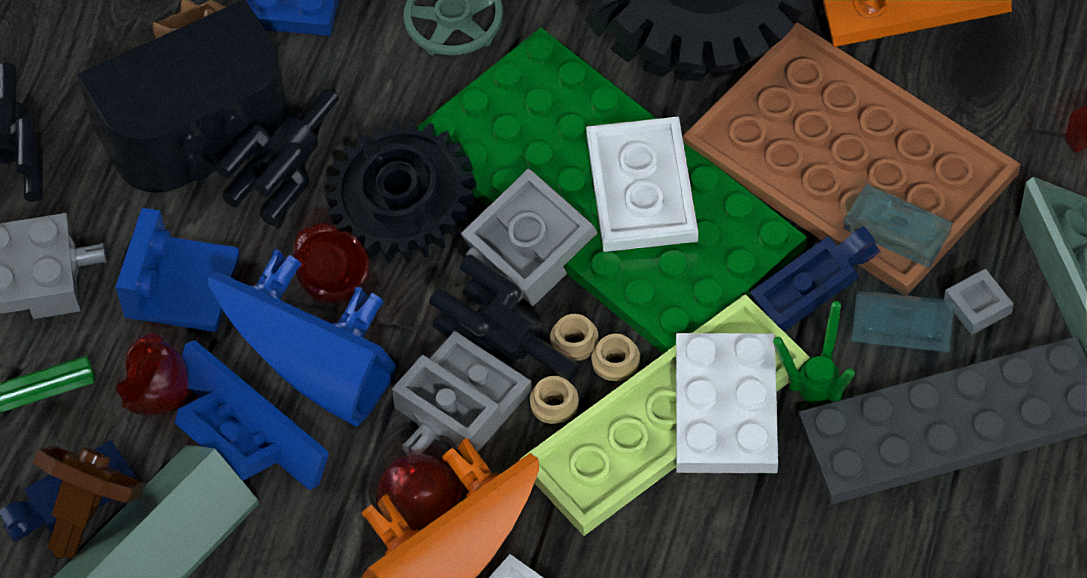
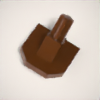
M56 445L38 449L33 464L48 474L62 480L51 514L57 518L48 544L49 549L53 551V556L62 559L63 557L73 558L77 554L85 527L97 512L102 497L128 503L141 498L146 483L122 474L119 470L108 466L110 462L108 456L82 447L80 454L70 452Z

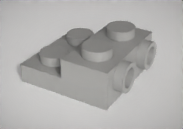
M529 168L461 233L470 249L465 253L466 257L472 254L517 284L521 289L519 301L524 298L532 307L567 274L563 266L597 234L594 226Z

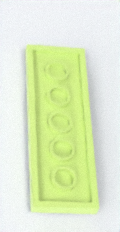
M746 294L693 332L775 334V337L782 338L798 372H800L803 364L810 359ZM676 345L522 457L524 458L531 453L538 458L539 472L534 483L583 536L677 467ZM775 348L777 392L789 383V377Z

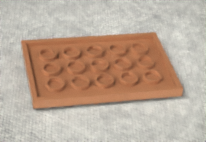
M798 22L780 42L768 50L682 136L683 143L709 159L754 196L820 240L829 236L837 246L854 231L865 226L876 240L875 244L880 249V252L868 262L857 265L905 297L1019 175L1021 165L837 47H833V44Z

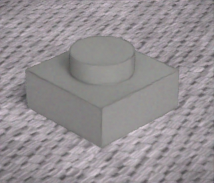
M986 269L946 289L944 301L971 335L1012 314L1014 304Z

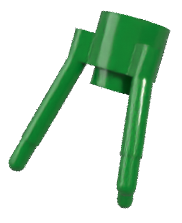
M834 301L831 304L821 356L813 357L805 362L800 372H798L782 338L775 337L773 339L776 352L789 377V389L791 391H799L802 398L813 405H825L830 402L841 401L843 391L855 375L854 369L848 368L839 378V369L832 362L840 319L841 303L839 301Z

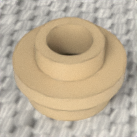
M569 314L562 317L554 325L550 334L551 346L573 361H580L590 357L593 349L599 342L598 331L595 325L588 318L580 314ZM572 337L582 339V341L577 343L567 342Z
M610 334L603 337L593 348L591 355L592 366L600 377L609 381H622L630 378L638 370L640 352L636 344L622 334ZM613 357H619L624 361L611 363L608 360Z
M559 376L543 378L531 391V411L542 422L549 424L563 423L572 418L578 409L579 397L577 390L565 378ZM552 399H558L563 402L556 406L546 404Z

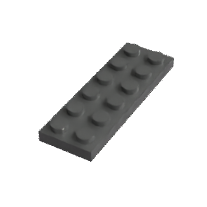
M1077 336L800 411L798 423L829 503L833 505L1087 434V358Z

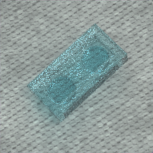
M866 184L846 215L843 229L853 233L860 227L865 226L876 240L875 244L930 268L951 234L952 222Z
M857 290L852 341L949 352L955 302Z

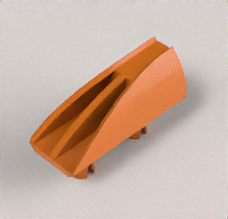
M823 0L833 47L1012 12L1011 0Z
M470 439L462 440L458 446L462 456L453 447L442 456L469 491L466 495L467 498L421 531L418 529L413 531L391 502L388 494L381 497L377 503L383 516L372 505L361 513L388 548L385 552L386 555L368 567L361 578H476L494 557L523 510L539 472L538 458L529 453L503 473L499 474V472L493 474L472 446Z

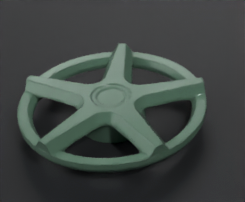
M407 0L403 11V20L407 33L416 44L424 48L432 56L435 53L441 55H461L478 50L483 46L488 47L500 30L504 15L501 0H438L435 6H416L413 4L415 0ZM495 4V18L486 32L472 20V16L486 7ZM411 17L437 22V27L430 40L419 34L412 23ZM454 30H460L475 39L462 45H443Z

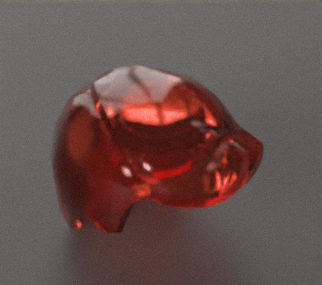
M318 223L310 228L302 229L296 236L294 258L301 262L300 268L296 271V276L300 285L313 299L325 304L340 303L352 297L356 287L363 288L370 274V262L362 244L354 235L347 231L340 232L335 226Z
M156 334L145 335L130 346L126 352V380L116 385V392L123 400L121 406L128 412L143 416H160L175 410L183 401L188 391V371L181 355Z
M409 454L395 459L384 470L377 488L376 509L383 516L377 503L381 497L388 494L391 502L413 531L419 530L452 509L462 496L465 485L444 459H439L432 455Z

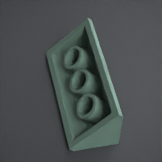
M1032 177L1025 185L1018 220L1072 337L1077 336L1087 358V197Z
M186 445L146 484L141 498L128 502L53 578H188L259 505L258 499L215 448Z

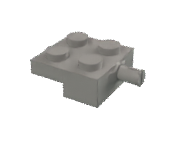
M66 213L0 223V314L30 309L33 319L80 312L77 280L79 266L107 263L104 243L76 248L73 232Z
M454 331L430 359L422 355L392 388L395 409L409 417L419 426L414 434L403 443V450L407 455L410 456L412 454V458L418 460L420 455L434 440L447 443L459 451L458 446L462 440L469 438L472 446L478 452L532 391L531 380Z

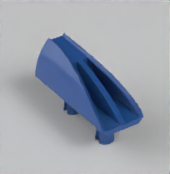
M274 249L256 286H248L217 271L212 273L208 279L209 288L223 312L242 337L279 376L317 405L356 427L368 417L394 379L397 365L381 346L364 339L365 333L380 306L384 303L380 297L371 293L368 298V295L361 287H356L354 295L338 324H331L281 300L297 269L301 266V262L291 255L285 258L279 250Z

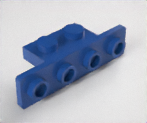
M193 340L186 343L177 378L200 398L178 409L175 424L200 446L215 448L242 481L278 463L308 490L318 487L329 456L328 451L197 341Z

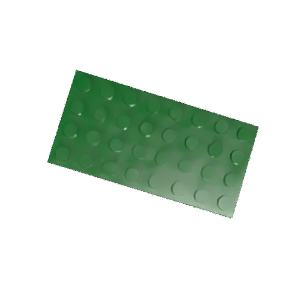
M540 27L418 126L419 131H423L428 124L432 123L437 136L448 131L453 144L458 142L462 144L465 153L464 157H469L474 169L471 173L474 174L477 182V187L471 190L475 198L487 208L529 168L594 226L597 234L563 266L566 273L664 354L676 345V333H693L746 294L750 298L752 290L782 270L807 247V237L713 162L683 143L698 228V242L603 252L586 127L657 118Z

